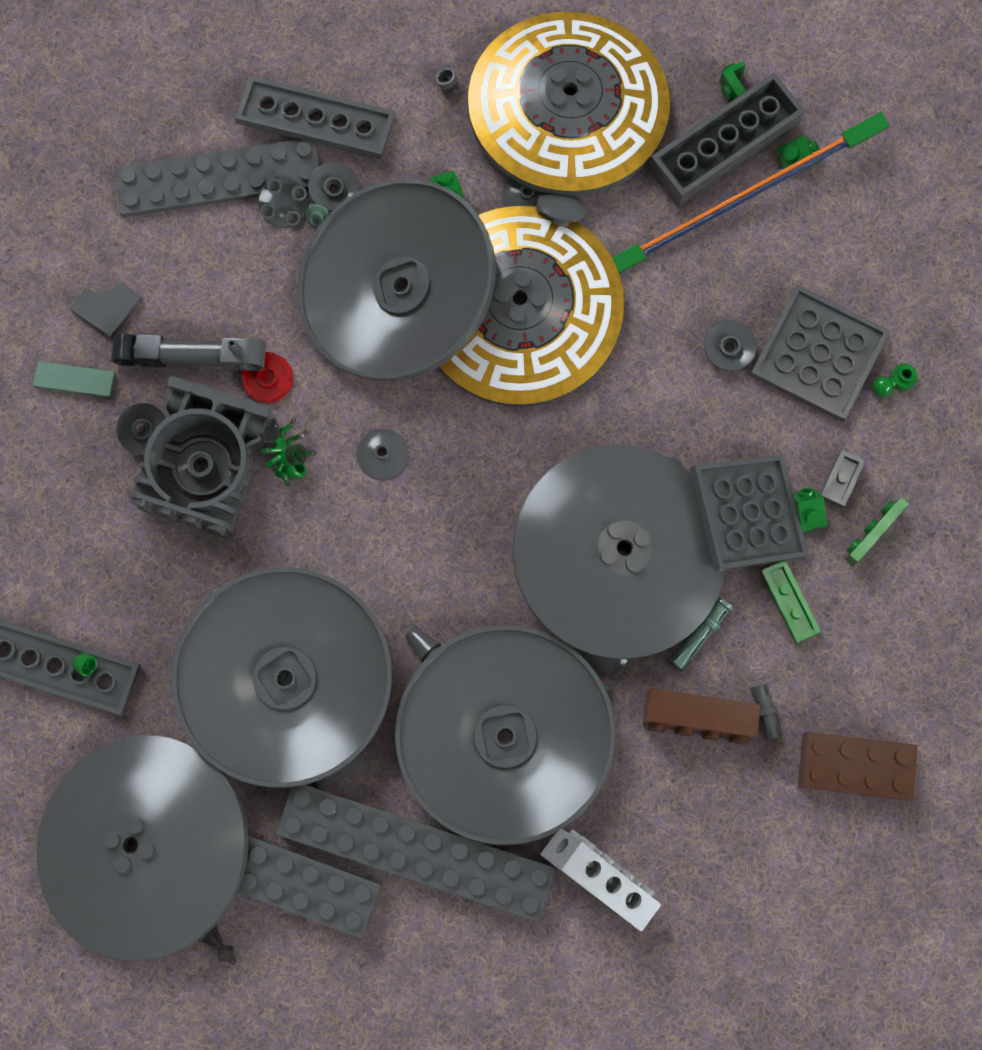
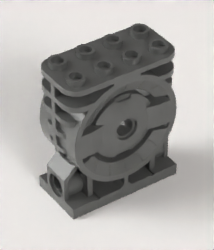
M170 375L167 382L169 390L162 406L166 419L156 427L147 442L144 462L141 461L139 466L142 470L139 476H135L134 483L136 485L134 491H129L128 497L132 500L131 504L137 506V509L152 514L153 510L162 514L161 517L167 520L177 522V519L180 518L182 521L187 522L186 525L201 530L204 526L211 530L212 534L226 538L227 534L233 535L234 523L239 519L240 514L238 512L241 505L245 503L244 497L252 483L254 474L253 452L265 447L271 429L274 430L277 419L270 407ZM197 405H200L201 407L207 409H196ZM232 416L242 420L239 430L227 417ZM212 436L224 441L233 450L236 461L240 463V467L233 465L229 452L218 441L210 438H192ZM172 441L180 444L186 442L181 447H177L170 444ZM208 462V468L204 472H197L198 464ZM160 467L172 470L178 485L185 492L193 496L210 497L218 494L224 488L227 489L219 496L210 500H192L178 492L171 480L170 474L160 472Z

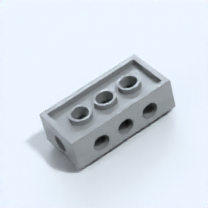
M562 828L557 831L540 854L641 932L662 905L653 898L656 894L653 890L638 881L634 875L619 866L616 861L604 852H601L592 842L582 837L573 829L569 833Z

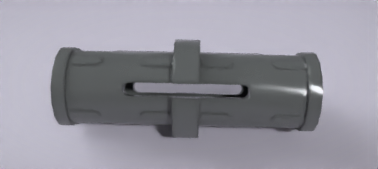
M768 684L750 688L755 703L761 704L759 718L766 741L783 736L776 715L778 710L777 707H774L771 700Z

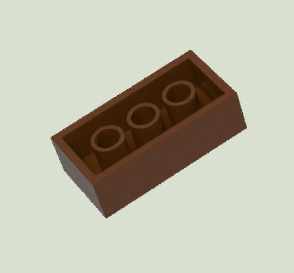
M650 688L646 692L642 725H648V730L654 732H664L667 728L675 729V735L690 737L694 735V732L701 733L702 739L718 741L721 737H728L729 743L745 745V743H749V740L757 738L761 704Z
M816 732L802 733L798 788L903 801L914 800L918 745Z

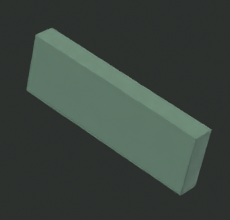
M38 361L33 386L39 389L111 399L116 373L114 371Z

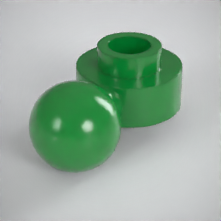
M899 364L891 371L889 378L878 377L872 384V390L878 397L889 396L893 388L898 391H908L918 380L917 371L909 364ZM902 373H906L908 379L904 378Z

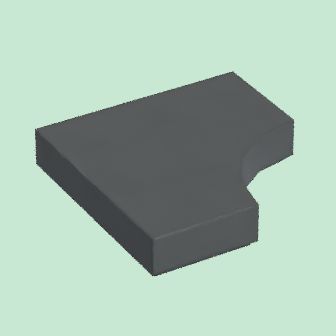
M120 282L114 289L106 292H92L84 289L69 309L113 339L114 335L117 334L143 298Z

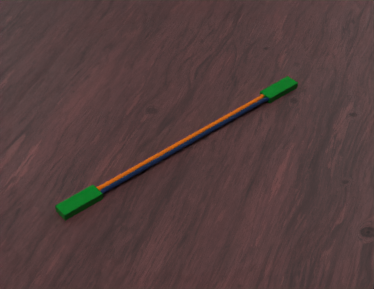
M881 111L842 132L840 139L644 245L639 246V244H636L612 257L619 274L645 261L646 256L656 249L844 147L851 149L889 128L888 121Z

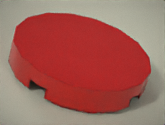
M266 352L264 370H242L241 374L242 386L248 396L257 402L265 404L278 402L286 397L292 388L294 380L292 368L287 360L271 352Z

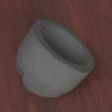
M443 68L437 73L436 81L440 88L450 91L457 84V76L453 69Z

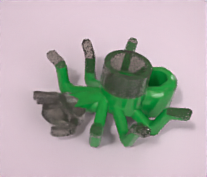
M292 418L289 424L280 429L276 419H272V422H270L271 426H267L264 433L262 432L259 435L264 443L275 444V448L262 449L261 453H277L274 458L266 463V466L275 472L276 477L284 480L285 486L289 487V478L295 479L305 476L307 469L304 463L307 455H316L317 451L306 450L302 444H291L293 441L308 434L307 430L286 440L285 431L294 426L295 418Z

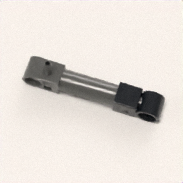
M119 333L114 335L111 362L121 366H136L138 363L142 367H166V364L223 366L226 370L262 371L264 370L267 344L263 340L254 338H222V341L164 339L162 335L137 334L135 336Z

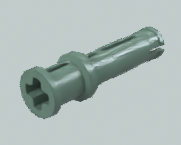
M718 596L705 620L686 638L679 650L669 661L684 671L713 631L716 632L720 629L719 624L728 612H733L734 608Z

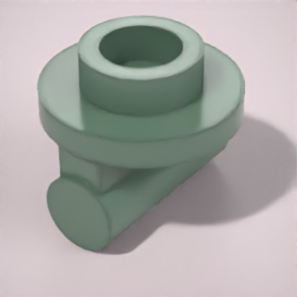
M309 203L305 217L311 226L318 228L331 212L322 205Z

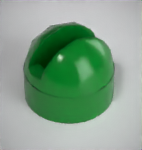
M80 653L78 657L73 659V668L84 677L91 675L97 667V659L88 653Z

